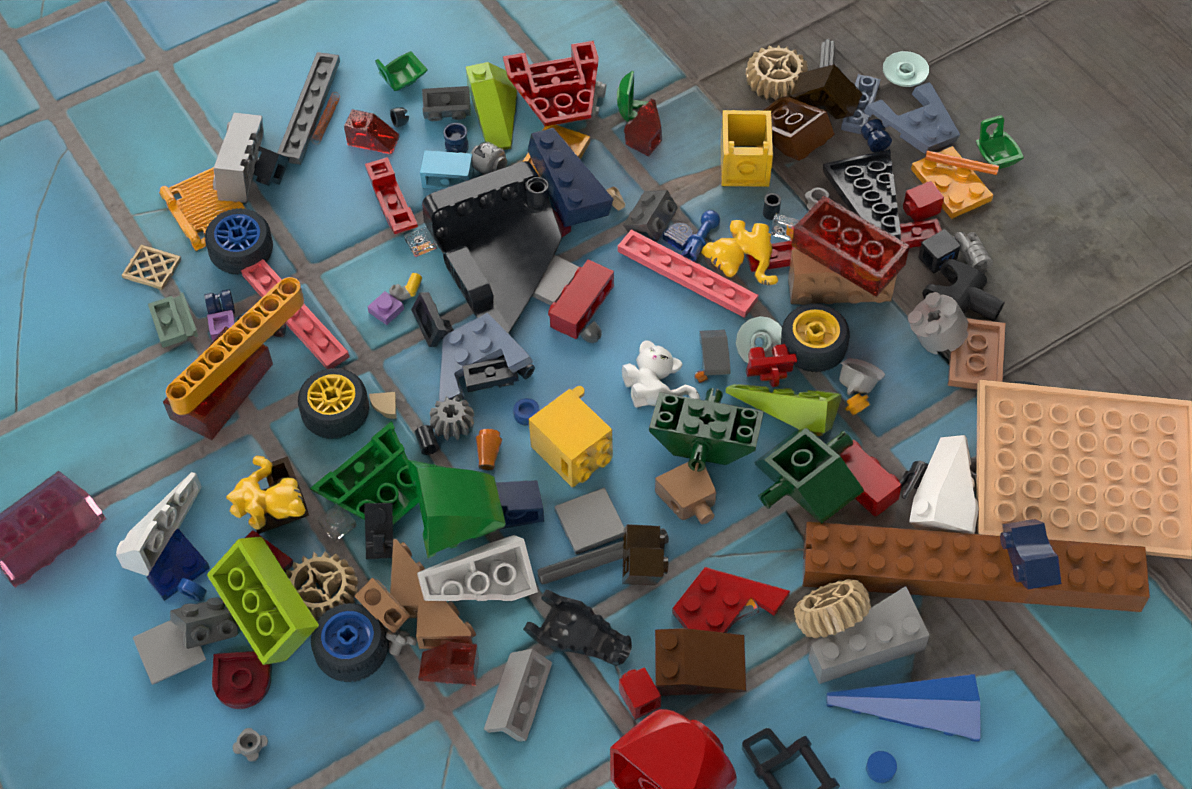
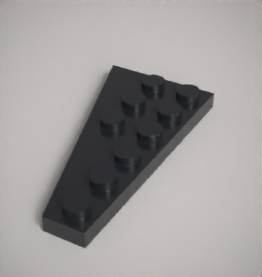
M891 150L824 163L823 173L874 245L878 248L901 243Z

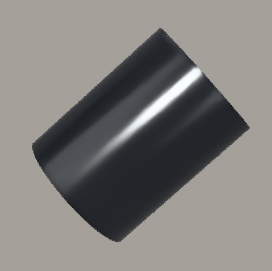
M769 193L764 197L763 216L768 220H775L780 215L781 197L778 194Z
M423 425L415 430V436L423 455H431L439 450L437 439L430 425Z

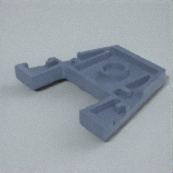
M930 82L915 87L912 95L923 105L921 108L898 116L883 100L868 104L864 110V113L869 117L873 114L881 119L884 127L888 128L891 126L901 133L900 138L924 154L927 151H933L954 143L960 136L959 131Z
M486 313L443 336L439 401L444 402L445 396L449 400H453L456 395L460 400L465 398L459 382V378L464 376L462 366L494 360L504 354L508 368L514 373L533 363V360Z

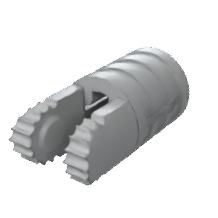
M957 232L954 237L961 245L960 251L968 265L982 273L988 271L992 267L993 261L975 232H969L967 236L965 232Z

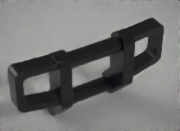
M765 728L742 742V751L754 768V773L758 779L764 781L768 789H782L773 773L790 764L800 755L803 756L821 783V786L817 789H839L840 787L836 778L830 777L811 749L812 743L807 736L799 738L786 748L770 728ZM763 739H768L778 750L779 754L760 764L750 747Z

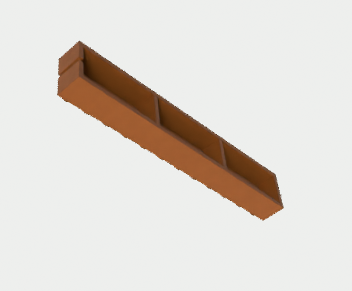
M819 522L806 523L803 549V587L820 588V586H826L829 583H836L838 580L845 581L851 579L862 583L868 592L896 593L906 586L910 595L1142 612L1150 598L1146 549L1144 546L1049 540L1053 551L1058 555L1062 584L1027 589L1021 582L1015 581L1013 566L1007 549H1003L1000 536L832 523L821 524Z

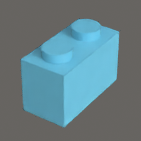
M425 150L420 170L422 188L445 189L471 180L474 171L472 167V154Z

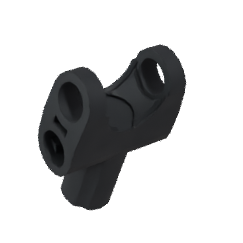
M953 259L946 260L940 267L941 273L952 285L936 286L929 284L922 291L924 299L928 294L937 292L939 295L952 297L964 314L970 309L992 321L997 319L1005 304L1004 301L982 290L987 284V278L981 271Z

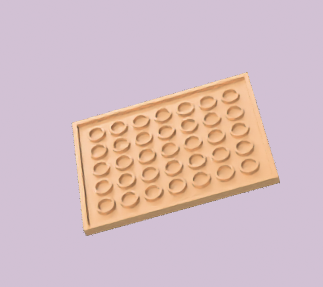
M980 380L977 383L976 500L978 501L979 510L976 534L1000 536L1003 532L1002 524L1036 519L1045 523L1049 540L1144 546L1146 555L1192 559V401Z

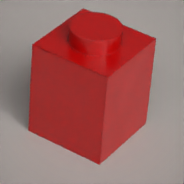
M932 181L926 182L906 191L903 202L904 212L914 222L923 221L941 213L944 196Z
M645 667L639 670H629L619 679V692L635 720L661 707V695Z

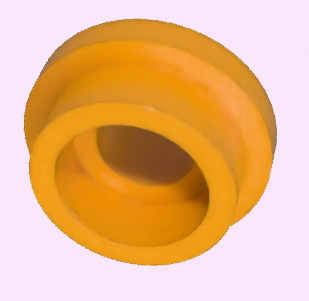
M858 393L846 401L849 406L845 410L847 412L850 411L852 416L871 405L867 400L869 398L866 394L862 397Z

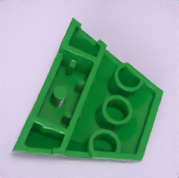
M392 421L376 433L369 443L335 471H330L310 488L313 492L365 520L364 504L393 503V525L419 504L416 486L412 485L408 465L409 460L404 452L403 444L400 443Z
M413 460L408 461L412 485L416 486L424 525L423 539L427 558L435 556L436 552L448 547L451 549L457 547L460 542L470 538L476 539L505 526L494 476L474 470L444 467Z

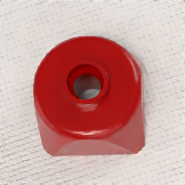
M656 710L610 747V779L617 789H734L737 783L736 771L724 753L723 744L715 733L703 723L694 719L689 720L672 710Z

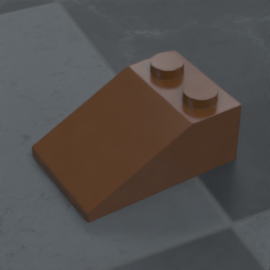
M782 96L763 110L771 111L772 144L784 155L800 161L806 158L809 153L824 145L827 140L835 135L827 111L790 97Z
M687 628L655 630L656 688L660 695L747 692L745 636Z

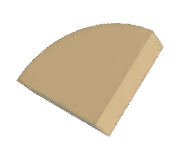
M614 186L608 188L606 191L614 199L612 206L618 211L624 208L625 202L618 188Z
M395 392L369 394L371 405L377 412L383 414L386 418L397 419Z

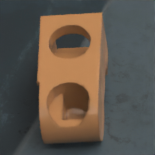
M371 578L354 597L377 620L379 619L391 632L395 633L410 617V614L386 590L387 588L379 580Z

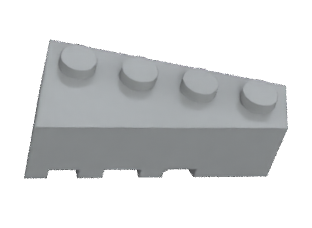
M234 113L231 122H228L227 133L214 166L213 189L217 190L218 200L248 202L255 170L254 165L258 159V148L261 146L264 134L262 116Z
M905 586L871 607L868 615L863 617L861 622L855 623L854 627H849L845 629V632L841 631L836 635H828L826 638H821L811 644L808 660L818 683L821 684L923 651L926 648L930 635Z

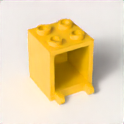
M723 110L721 128V186L769 187L773 158L771 111ZM734 146H756V147H734Z
M577 386L572 390L568 389L529 418L531 447L572 488L578 483L587 481L595 470L608 465L613 457L612 429L580 399L585 394V389L582 386Z

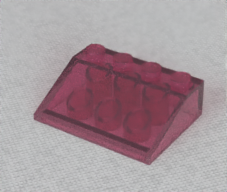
M57 471L0 513V573L15 588L20 584L26 583L34 573L42 567L50 565L65 550L74 547L78 540L87 533L95 531L106 520V517L91 495L63 473Z

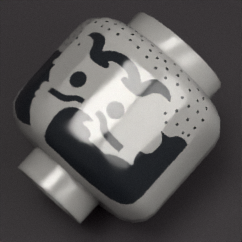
M483 142L473 148L471 152L472 167L478 172L485 175L506 168V154L501 148L490 142Z

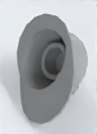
M849 358L841 362L842 370L839 380L841 384L848 388V395H853L855 392L869 394L877 382L885 376L881 369L863 360Z

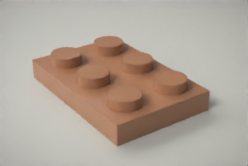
M967 318L968 337L961 346L950 352L948 386L977 389V383L980 380L1002 382L1005 323Z

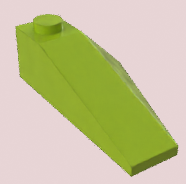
M489 62L466 66L467 86H469L470 96L484 141L490 142L502 150L511 149L517 89L508 79L506 70Z
M743 384L730 385L726 387L725 392L799 430L807 428L815 436H823V433L832 429L842 394L817 390H807V392L794 394L792 388L774 389L773 392H769V387Z

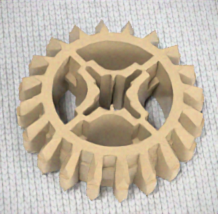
M769 45L767 50L761 48L759 53L754 52L752 58H749L746 68L748 85H750L751 91H757L758 96L765 95L766 100L772 97L776 101L782 96L793 98L791 92L800 73L808 71L807 61L803 59V55H797L796 50L789 51L788 46L785 49L780 48L779 45L777 48H772Z
M326 551L322 557H318L313 552L311 559L303 556V563L293 562L294 571L286 570L287 577L316 621L320 616L322 617L323 613L327 610L329 611L330 608H334V606L355 603L353 597L358 593V580L354 576V569L349 567L345 559L340 560L336 553L329 558V554ZM316 583H318L319 587H323L325 594L322 593L321 589H317ZM341 586L339 592L331 599L333 593L338 591V588Z
M838 580L836 583L820 586L819 589L811 591L809 595L804 596L803 600L799 601L794 608V615L798 628L801 629L806 637L819 638L822 636L826 638L831 634L836 635L838 632H845V629L854 627L855 623L861 622L863 617L868 615L871 609L869 594L858 580Z

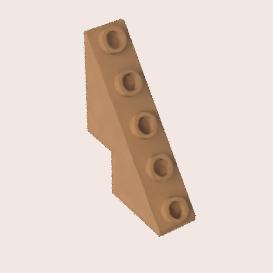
M394 539L390 594L410 614L409 618H417L416 638L419 649L473 648L472 638L476 636L473 627L467 621L465 623L461 621L458 617L460 613L453 602L424 600L417 573L425 570V568L419 561L417 563L414 562L411 558L412 553L404 542L400 544L397 539Z

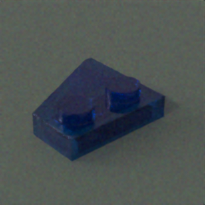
M176 529L146 578L165 601L178 592L177 586L182 578L193 581L210 569V566L179 529Z

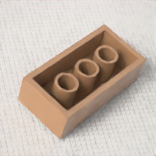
M894 246L792 250L788 277L791 304H855L859 302L882 303L891 301L898 272Z

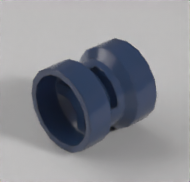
M880 119L870 120L862 126L861 134L867 140V145L872 152L884 151L891 145L892 138L885 131V127Z
M460 123L447 125L443 131L446 152L466 153L469 148L466 127Z
M230 289L222 290L219 294H204L208 315L232 310L233 314H235Z

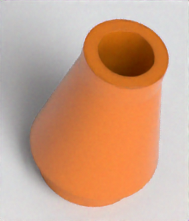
M482 429L479 431V435L476 436L479 459L478 467L482 470H493L502 438L497 430Z

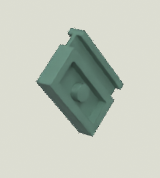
M180 293V296L175 298L170 296L148 304L163 348L185 341L187 337L198 336L184 293Z

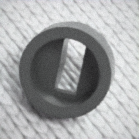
M593 321L579 335L588 343H596L602 336V330Z

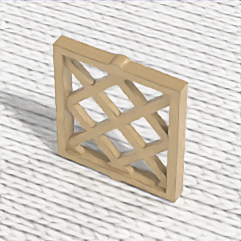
M140 245L133 258L130 259V263L124 270L122 277L163 290L180 263L181 256ZM144 252L146 257L137 260L140 254ZM159 257L161 262L152 265L151 259ZM148 261L149 266L141 269L139 264ZM174 262L172 267L167 269L166 264ZM136 265L137 270L129 273L132 267ZM163 265L165 271L156 273L154 268ZM151 270L153 275L144 278L143 272ZM166 274L163 281L159 282L158 277Z

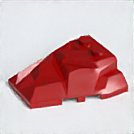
M594 40L571 44V57L535 64L528 63L526 52L503 56L508 79L545 127L592 118L599 63Z

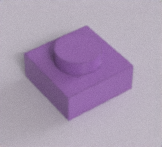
M386 291L368 306V312L385 325H388L404 310L403 303Z
M232 310L207 315L212 341L217 340L235 323Z

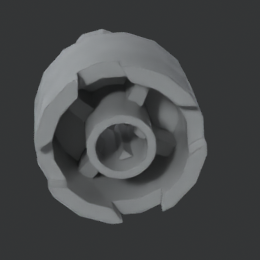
M937 292L930 293L908 315L912 331L927 352L938 354V351H945L947 349L952 352L961 346L968 337V320L952 297L939 295Z

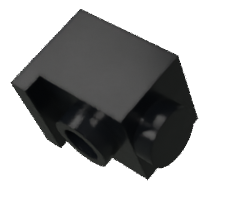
M259 146L258 151L261 152V155L255 162L253 175L257 176L256 181L270 186L271 182L280 185L290 158Z

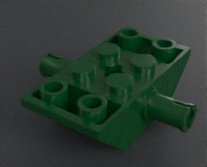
M714 388L707 390L705 400L659 392L649 432L673 456L689 458L688 467L691 470L695 471L696 463H699L697 472L705 469L706 462L728 465L756 451L764 411L721 403L723 393L716 389L715 396H713Z
M807 428L792 433L754 462L763 473L775 482L758 495L761 503L767 509H770L772 505L784 496H791L821 524L864 492L861 484L839 456L847 448L853 446L851 437L845 431H842L838 436L825 444Z

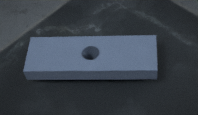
M858 74L855 86L863 95L854 115L843 119L841 130L861 134L862 126L869 120V116L864 113V110L868 104L875 102L881 79Z

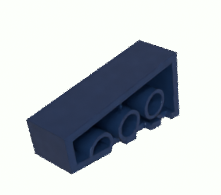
M554 128L531 133L527 151L539 176L548 182V195L564 228L609 216L614 199Z
M537 480L496 482L505 520V526L498 530L544 522V510Z

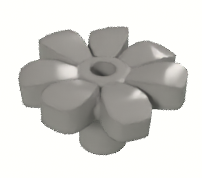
M385 627L386 639L392 642L389 653L399 656L403 646L409 644L416 645L417 639L409 636L410 633L406 631H400V633L396 631L393 633Z

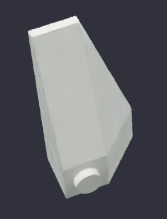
M965 435L940 438L913 499L909 523L917 530L975 533L979 508L978 501L974 496L973 488L975 483L971 477V459Z
M191 472L129 531L125 540L119 543L116 556L122 568L149 577L154 575L202 488L196 473Z
M515 535L488 543L417 573L425 601H513L538 592L525 541L523 538Z

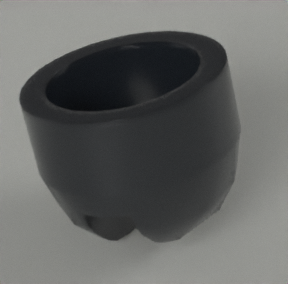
M403 107L390 110V118L395 127L403 126L409 121V116H405L408 111Z

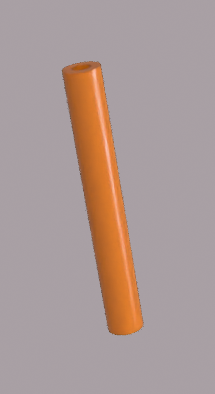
M927 151L925 160L993 175H997L999 169L997 165Z

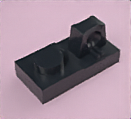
M420 292L411 311L428 346L437 347L443 336L454 331L449 320L440 318L437 306L433 302L430 293Z
M505 357L462 366L468 392L492 388L493 386H498L499 388L512 386L514 382L519 381L517 371L511 372Z
M393 503L364 504L366 559L392 558Z

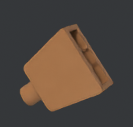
M688 462L655 478L656 494L681 520H686L695 515L701 524H706L714 518L715 515L710 507L715 505L716 490L706 467L703 471L697 472L699 463H696L695 471L688 467Z

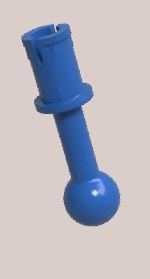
M708 210L702 214V226L697 234L689 236L687 240L688 245L682 252V256L688 259L691 258V261L696 262L702 248L707 244L705 238L709 231L716 228L720 223V216L716 211Z

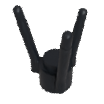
M915 461L910 470L905 471L902 479L899 481L901 488L906 482L908 483L902 495L903 499H907L913 488L918 489L929 464L923 461Z

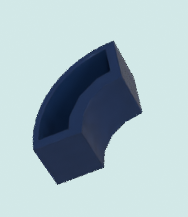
M1031 519L1002 524L1003 532L1000 534V541L1003 549L1008 551L1015 581L1021 582L1027 589L1062 584L1058 555L1053 551L1049 543L1045 523Z

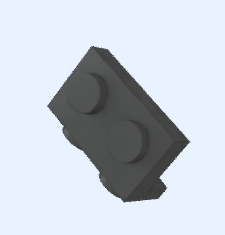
M469 86L422 89L424 119L440 121L444 117H452L454 120L465 119L466 116H471Z
M668 190L645 191L634 209L630 212L623 226L627 232H630V230L647 232L651 240L658 241L678 207Z
M214 597L208 599L207 602L185 604L181 608L170 610V621L183 631V645L187 649L233 638L238 635V624L221 598Z

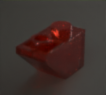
M653 98L646 105L640 107L637 116L632 121H629L624 128L625 144L648 157L662 142L661 122L656 101Z
M447 642L422 652L418 680L476 685L479 666L477 644Z

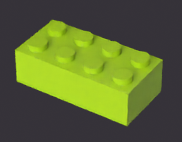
M262 537L238 539L207 574L263 665L287 661L312 632L319 627V624Z

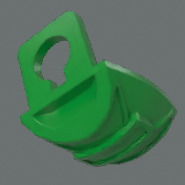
M412 51L399 56L386 66L379 59L375 60L379 74L394 91H399L406 86L412 85L428 71Z
M634 71L629 72L622 78L617 89V106L622 118L626 122H629V119L651 122L654 117L656 104L649 101L634 100ZM646 107L649 109V113L641 115L633 111V109Z
M1002 115L983 120L980 125V138L976 140L977 147L983 158L989 164L999 166V169L1009 167L1024 159L1017 143L1010 135L1003 132L1004 117ZM997 123L998 126L992 135L986 132L989 125Z

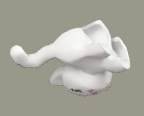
M646 340L640 345V354L636 359L639 370L630 363L622 367L624 384L626 387H631V398L636 408L646 405L655 406L659 392L677 396L689 395L690 398L700 399V395L694 387L683 385L677 389L670 390L668 386L660 381L669 374H675L681 369L683 364L679 359L672 357L668 350L662 346H655L650 341Z

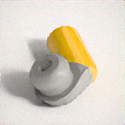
M412 273L406 286L393 285L389 293L400 302L414 297L423 278L418 273Z

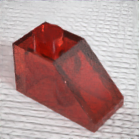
M352 109L344 125L347 145L392 154L400 138L399 133L374 113Z

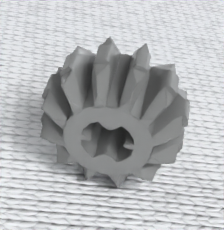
M457 395L453 400H449L445 396L444 402L436 400L435 408H431L430 426L432 429H435V434L438 437L444 435V438L448 441L451 436H454L459 440V434L468 436L469 428H473L474 411L472 407H469L467 400L460 401Z

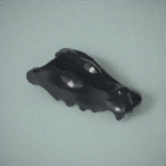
M547 589L544 591L541 599L551 606V609L541 627L532 622H527L523 628L531 638L542 646L556 651L578 653L599 658L616 666L626 661L632 649L631 637L629 635L624 636L617 630L612 629L610 623L605 621L601 615H596L590 606H586L582 601L560 596Z

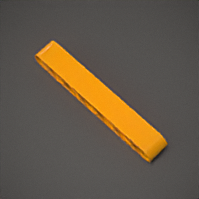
M287 277L278 282L168 385L166 396L172 410L176 414L185 415L193 411L303 306L304 297L300 282L297 279Z

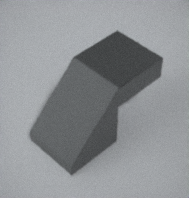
M725 329L699 331L704 375L731 374L728 339Z

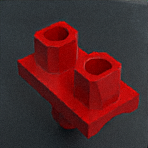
M785 344L774 346L772 348V357H765L762 347L751 348L748 353L747 377L760 376L761 381H769L772 388L779 386V379L787 378V372H792L793 364L797 362L796 354H790Z

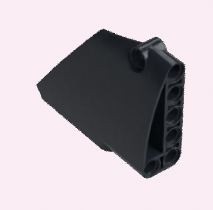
M527 161L427 195L422 202L424 223L443 254L447 270L474 315L478 318L488 313L508 334L533 296L562 240L549 201L548 182L539 177L531 163Z

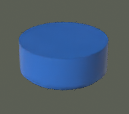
M529 398L517 401L513 408L515 420L522 425H529V418L540 411L538 403Z
M182 578L177 586L180 593L195 601H202L207 593L206 589L185 578Z
M885 751L872 753L866 764L868 776L878 783H886L892 780L897 770L895 758Z

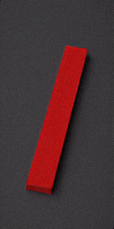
M938 219L900 224L901 243L892 244L888 247L894 246V250L920 247L923 241L942 231ZM864 230L773 243V252L766 270L789 267L792 250L876 246ZM746 254L750 271L756 272L760 261Z

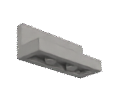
M533 649L512 652L509 655L484 727L485 731L488 733L503 731L519 742L527 740L552 665L551 661Z

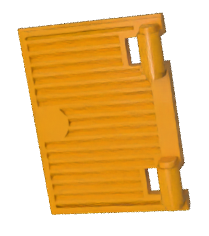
M214 167L169 188L162 186L159 192L183 233L190 239L195 251L206 247L205 237L200 239L197 233L203 231L205 234L209 223L214 217H217V215L224 211L236 208L246 209L240 201L218 200L217 190L213 189ZM176 193H179L181 196L178 200L173 196Z

